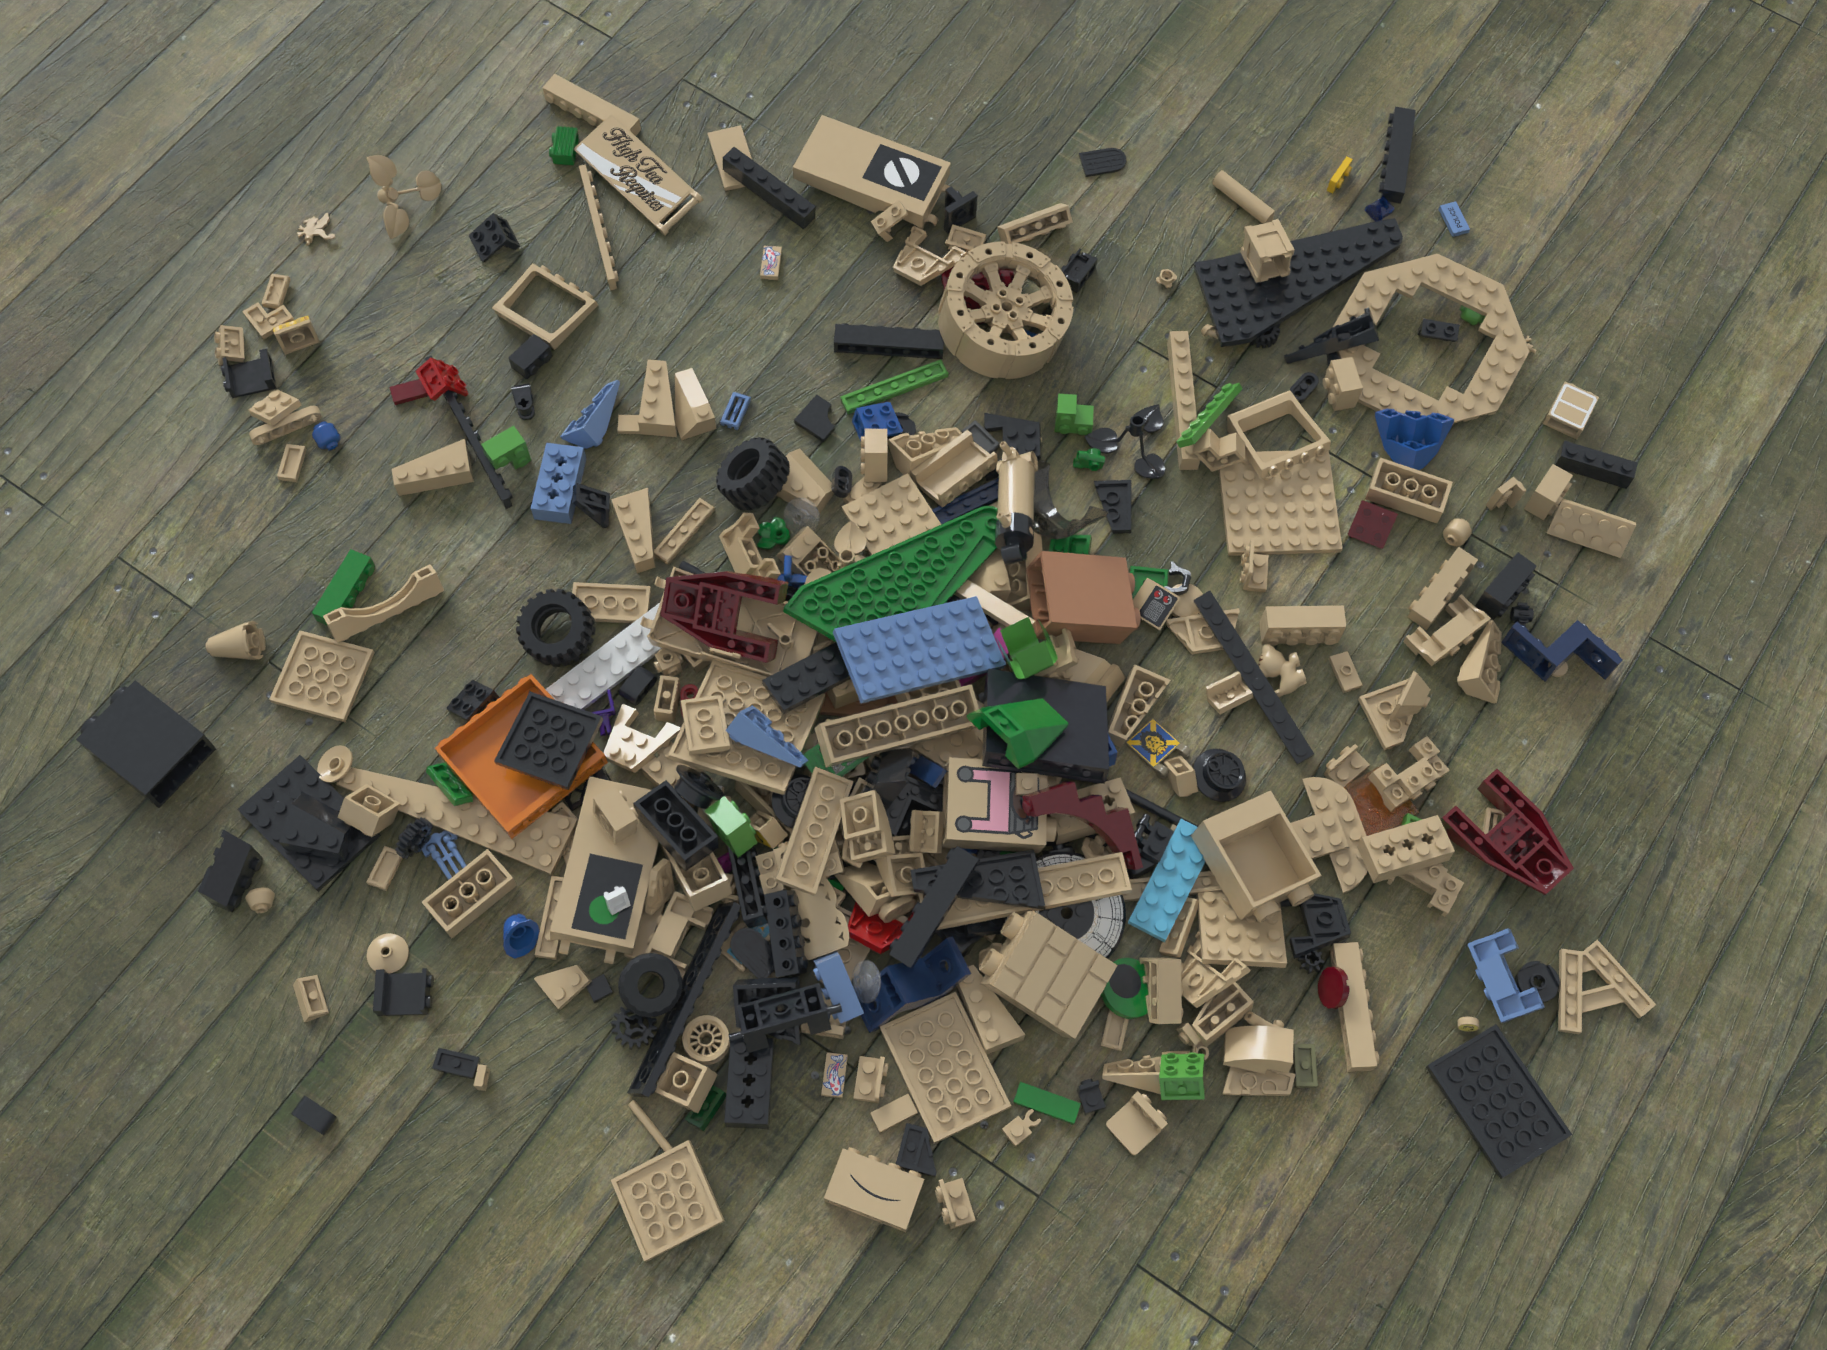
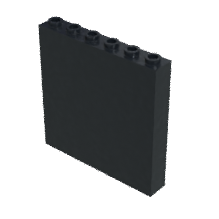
M988 669L984 686V707L1043 698L1069 725L1034 762L1020 769L1005 756L1008 744L990 726L983 728L982 766L1105 784L1109 772L1106 686L1035 675L1026 679H1018L1013 672Z

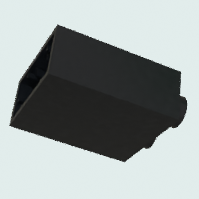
M136 680L129 687L119 688L112 695L110 706L100 716L89 718L81 727V735L76 739L91 755L157 808H160L216 750L215 746L201 731Z

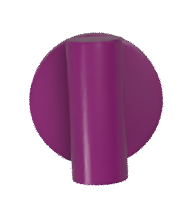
M729 852L717 858L724 873L727 874L733 870Z

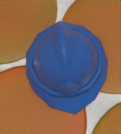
M513 914L507 918L503 927V947L505 953L515 959L525 956L534 949L540 932L538 924L531 919L528 920L523 914Z

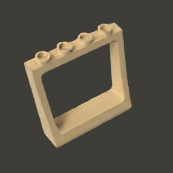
M532 263L492 309L499 317L531 336L535 334L547 343L550 348L555 350L598 304L589 292H580L579 287L574 283L570 282L568 285L559 274L553 276L547 267L543 265L538 267ZM535 276H541L585 303L582 308L554 333H548L509 309Z
M1290 390L1227 416V431L1229 434L1236 432L1244 440L1245 456L1261 479L1269 475L1274 477L1281 470H1290L1295 464L1300 462L1307 463L1310 458L1314 456L1321 457L1326 451L1330 450L1331 441L1308 415ZM1286 414H1291L1316 441L1265 463L1261 461L1243 432Z

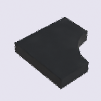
M816 395L794 419V423L824 442L835 430V426L828 418L831 403Z

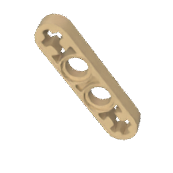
M308 406L287 415L273 426L264 424L250 431L249 436L254 445H261L316 423L321 419L322 415L317 406Z

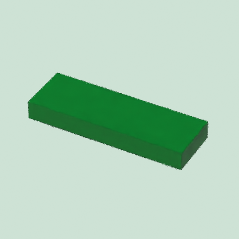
M445 762L427 767L426 773L454 806L473 802L471 792Z
M1020 1082L1013 1101L1014 1104L1033 1109L1036 1112L1072 1125L1075 1123L1081 1103L1023 1082Z

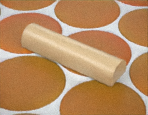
M1221 170L1215 176L1212 185L1258 221L1264 224L1273 220L1275 210L1226 172Z

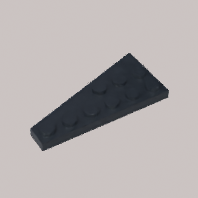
M1034 849L979 858V864L957 897L1045 910ZM945 864L910 870L914 892L924 893L929 884L933 885L937 879L934 877L940 866L944 867Z

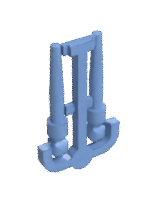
M443 831L440 834H432L430 840L423 846L422 852L425 857L430 856V853H432L433 860L438 863L449 880L452 876L444 864L446 860L455 874L459 870L451 857L455 856L462 868L467 865L458 852L456 844L452 841L458 839L457 836ZM442 838L443 841L447 844L449 851H452L451 853L448 854L445 850L444 846L441 843ZM433 844H437L439 846L442 853L444 854L443 858H441L440 853L436 851V847Z

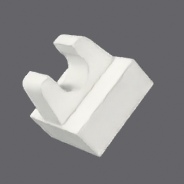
M618 886L614 887L615 890L609 894L607 891L604 892L608 910L612 915L631 906L623 886L620 888Z

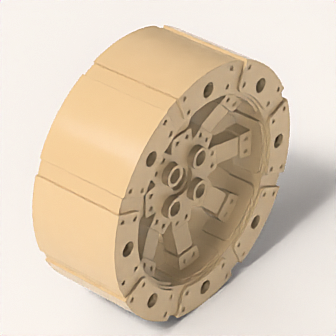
M992 242L970 250L964 258L961 257L950 273L939 304L938 325L947 348L963 365L984 376L997 379L998 377L1016 379L1039 371L1054 357L1070 325L1074 307H1072L1073 295L1068 280L1061 269L1050 262V258L1040 251L1023 244ZM998 270L1015 272V277L1008 287L1001 282ZM983 272L990 287L989 291H984L974 284L975 282L971 280L974 274L977 275ZM1027 278L1035 282L1040 290L1029 295L1028 293L1021 294L1022 285ZM964 296L978 302L982 306L981 309L971 310L967 308ZM1050 302L1051 309H1053L1051 315L1046 316L1033 313L1031 310L1034 306ZM976 323H987L991 328L990 332L987 333L977 326ZM1023 326L1036 327L1044 332L1031 337L1027 335ZM1001 333H1009L1015 341L1001 339L999 336ZM987 341H990V342H992V343H994V344H993V345H989V344L987 343Z

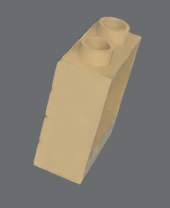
M1271 791L1202 821L1191 835L1240 920L1255 915L1257 921L1261 923L1281 911L1277 903L1289 899L1291 905L1295 907L1315 895L1310 887L1322 875Z
M1025 911L1021 915L1013 912L1001 929V934L1007 937L999 952L993 948L989 950L980 964L979 970L985 973L980 984L1060 1036L1075 1039L1118 965L1097 953L1080 940H1077L1037 912Z

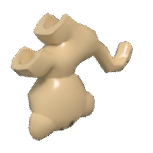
M1266 644L1263 645L1258 666L1266 678L1281 676L1280 689L1275 690L1278 697L1290 694L1298 687L1307 683L1303 669H1296L1300 666L1296 652L1291 653L1288 657L1289 661H1287L1281 652L1275 650L1273 646Z

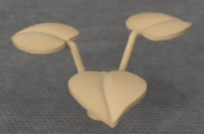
M382 155L368 156L367 161L371 177L378 186H383L378 191L377 196L380 202L388 205L384 210L383 218L390 239H393L404 233L409 226V217L406 211L398 209V205L393 203L397 200L398 195L419 191L422 200L432 201L441 192V182L434 173L427 170L421 171L416 177L417 188L397 191L390 187L393 183L392 178L397 174L393 161Z
M852 520L842 527L835 538L834 546L839 553L840 560L835 571L855 563V554L861 553L866 547L867 541L864 533ZM825 568L813 570L807 576L805 584L830 574V571Z

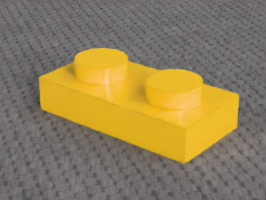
M1346 156L1330 179L1327 188L1328 192L1333 194L1336 188H1341L1344 182L1343 178L1345 176L1348 177L1352 171L1351 163L1353 159Z

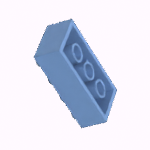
M546 443L531 505L534 519L572 524L575 505L572 503L573 486L576 483L581 484L587 459L583 447Z

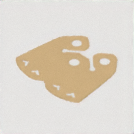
M823 875L820 881L824 886H818L814 896L797 889H792L799 899L797 907L801 920L807 918L810 921L808 927L800 926L802 936L810 939V943L805 941V946L803 947L807 960H812L844 948L849 943V929L846 918L841 911L836 909L837 897L835 891ZM827 893H829L828 897L831 899L830 901L827 898H825L827 896ZM836 917H838V921L841 923V925L835 923ZM842 932L844 941L841 938H839Z

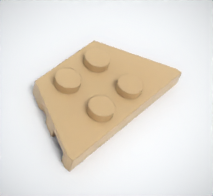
M1239 608L1224 611L1234 628L1236 627L1240 612ZM1202 614L1166 620V626L1192 655L1224 650Z

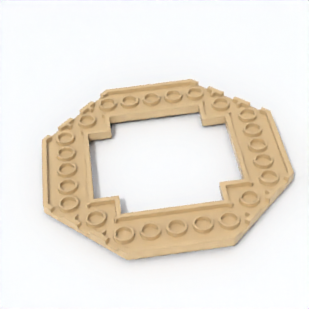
M1440 254L1364 272L1334 326L1349 322V318L1353 315L1357 318L1364 314V309L1368 307L1372 313L1375 325H1377L1395 292L1413 299L1421 285L1485 316L1478 331L1494 340L1465 393L1462 394L1447 386L1439 401L1373 369L1380 353L1366 347L1365 344L1337 351L1342 359L1353 357L1363 386L1358 402L1375 411L1395 409V411L1405 414L1406 410L1420 411V415L1426 416L1431 413H1440L1453 418L1454 423L1470 421L1487 414H1496L1529 354L1528 346L1504 285Z

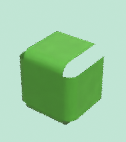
M1029 617L1000 630L1013 661H1009L1000 643L999 646L1005 660L1018 679L1029 678L1053 666L1057 661L1058 657L1050 636L1040 620L1039 623L1046 638V643L1045 641L1039 643Z

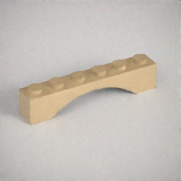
M427 565L413 572L405 585L389 599L365 608L349 609L340 607L324 615L323 618L332 636L338 643L349 639L359 632H364L369 627L382 623L394 615L401 614L404 610L417 606L422 601L436 597L444 589L436 571L431 565Z

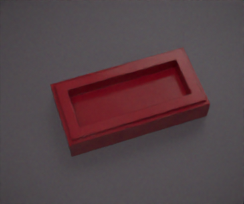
M420 379L390 387L395 405L428 396Z

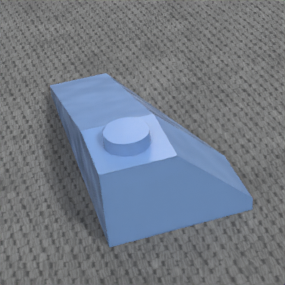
M619 380L606 384L592 399L594 403L580 412L582 416L577 421L573 420L560 436L562 440L585 449L592 446L597 447L602 443L620 385Z
M753 705L740 711L725 730L735 742H740L743 745L795 766L802 767L808 762V759L792 743L784 741V734L780 730H774L770 726L772 724L770 719Z

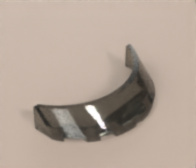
M1037 459L1038 471L1035 472L1033 522L1034 530H1037L1038 534L1050 539L1067 538L1100 521L1108 514L1106 510L1090 506L1081 520L1073 519L1068 521L1062 517L1056 510L1050 495V464Z

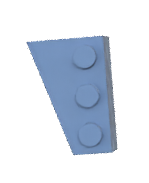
M834 951L813 960L816 966L813 971L817 980H822L824 988L821 990L825 999H830L832 1006L839 1003L841 1005L842 1012L832 1014L833 1019H838L841 1024L864 1014L840 954Z

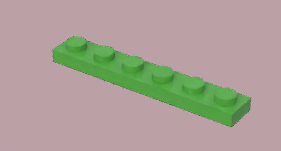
M1228 383L1221 388L1222 390L1214 396L1213 401L1208 403L1205 410L1198 414V418L1189 424L1190 427L1181 433L1182 436L1176 441L1179 448L1193 445L1200 439L1242 390L1240 383L1233 385Z

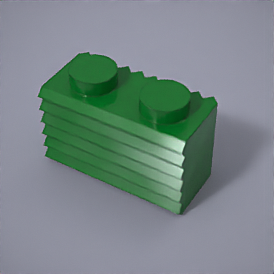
M557 126L556 132L552 133L553 147L549 148V157L552 158L553 164L574 165L577 154L574 148L579 143L578 129L576 127Z

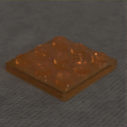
M1379 767L1343 787L1355 803L1366 836L1402 825L1403 816L1407 813L1413 816L1419 814V811L1410 799L1392 812L1389 811L1384 805L1381 794L1368 778Z

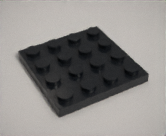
M530 691L494 762L499 766L569 790L604 719L600 715Z

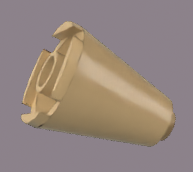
M248 621L210 637L206 642V650L213 657L259 660L263 657L261 651L265 650L266 647L264 633L261 628H257V622Z

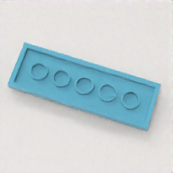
M1180 819L1160 862L1157 864L1128 921V924L1164 943L1205 863L1203 854L1200 853L1191 837L1198 827L1183 819Z

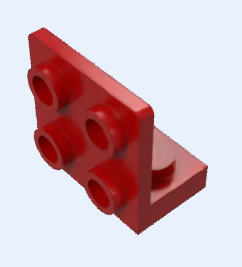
M430 357L415 371L431 400L436 401L447 390L463 396L469 394L466 390V384L458 375L459 371L457 368L444 363L442 360Z

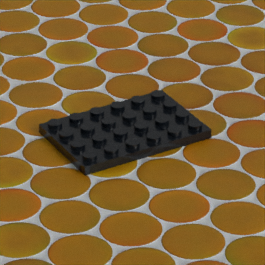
M299 755L237 810L319 892L381 835L377 833L371 837L355 828L345 861L285 850L279 843V839L290 806L302 792L340 812L344 800L329 783L321 780L319 777L321 775Z
M1497 1024L1426 1066L1500 1179L1572 1135Z

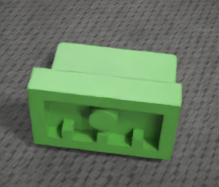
M1193 1052L1189 1054L1168 1053L1161 1055L1159 1074L1161 1100L1205 1099L1203 1079L1204 1054Z

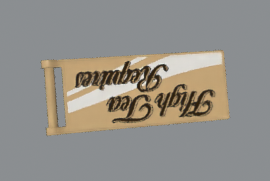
M613 115L606 118L574 148L579 156L643 214L664 236L669 233L668 230L697 203L700 204L703 201L702 196L698 192L694 191ZM690 195L693 197L664 225L661 224Z

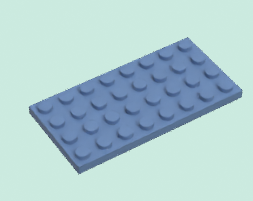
M977 596L835 628L833 631L861 704L987 673L988 669H1003L1006 666Z

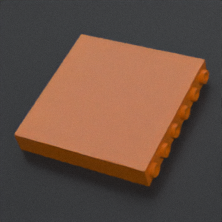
M532 674L522 678L512 689L506 690L499 699L489 703L486 709L479 714H475L468 723L458 727L451 736L441 740L438 746L435 747L440 758L511 839L608 763L605 754L592 742L569 790L495 764L494 760L529 692L531 691L554 699Z

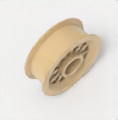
M710 1015L699 1016L690 1021L682 1037L683 1046L689 1058L702 1065H712L722 1060L730 1048L728 1029L719 1018ZM703 1037H712V1041L709 1044L701 1043Z

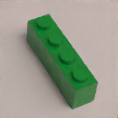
M352 549L349 550L312 611L316 621L327 625L323 618L324 615L340 607L350 609L354 606L357 595L365 587L366 580L374 573L375 564L371 557Z

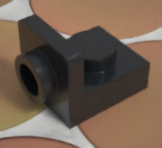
M1087 1079L1080 1082L1081 1085L1078 1086L1077 1093L1084 1114L1105 1109L1106 1106L1099 1088V1080Z

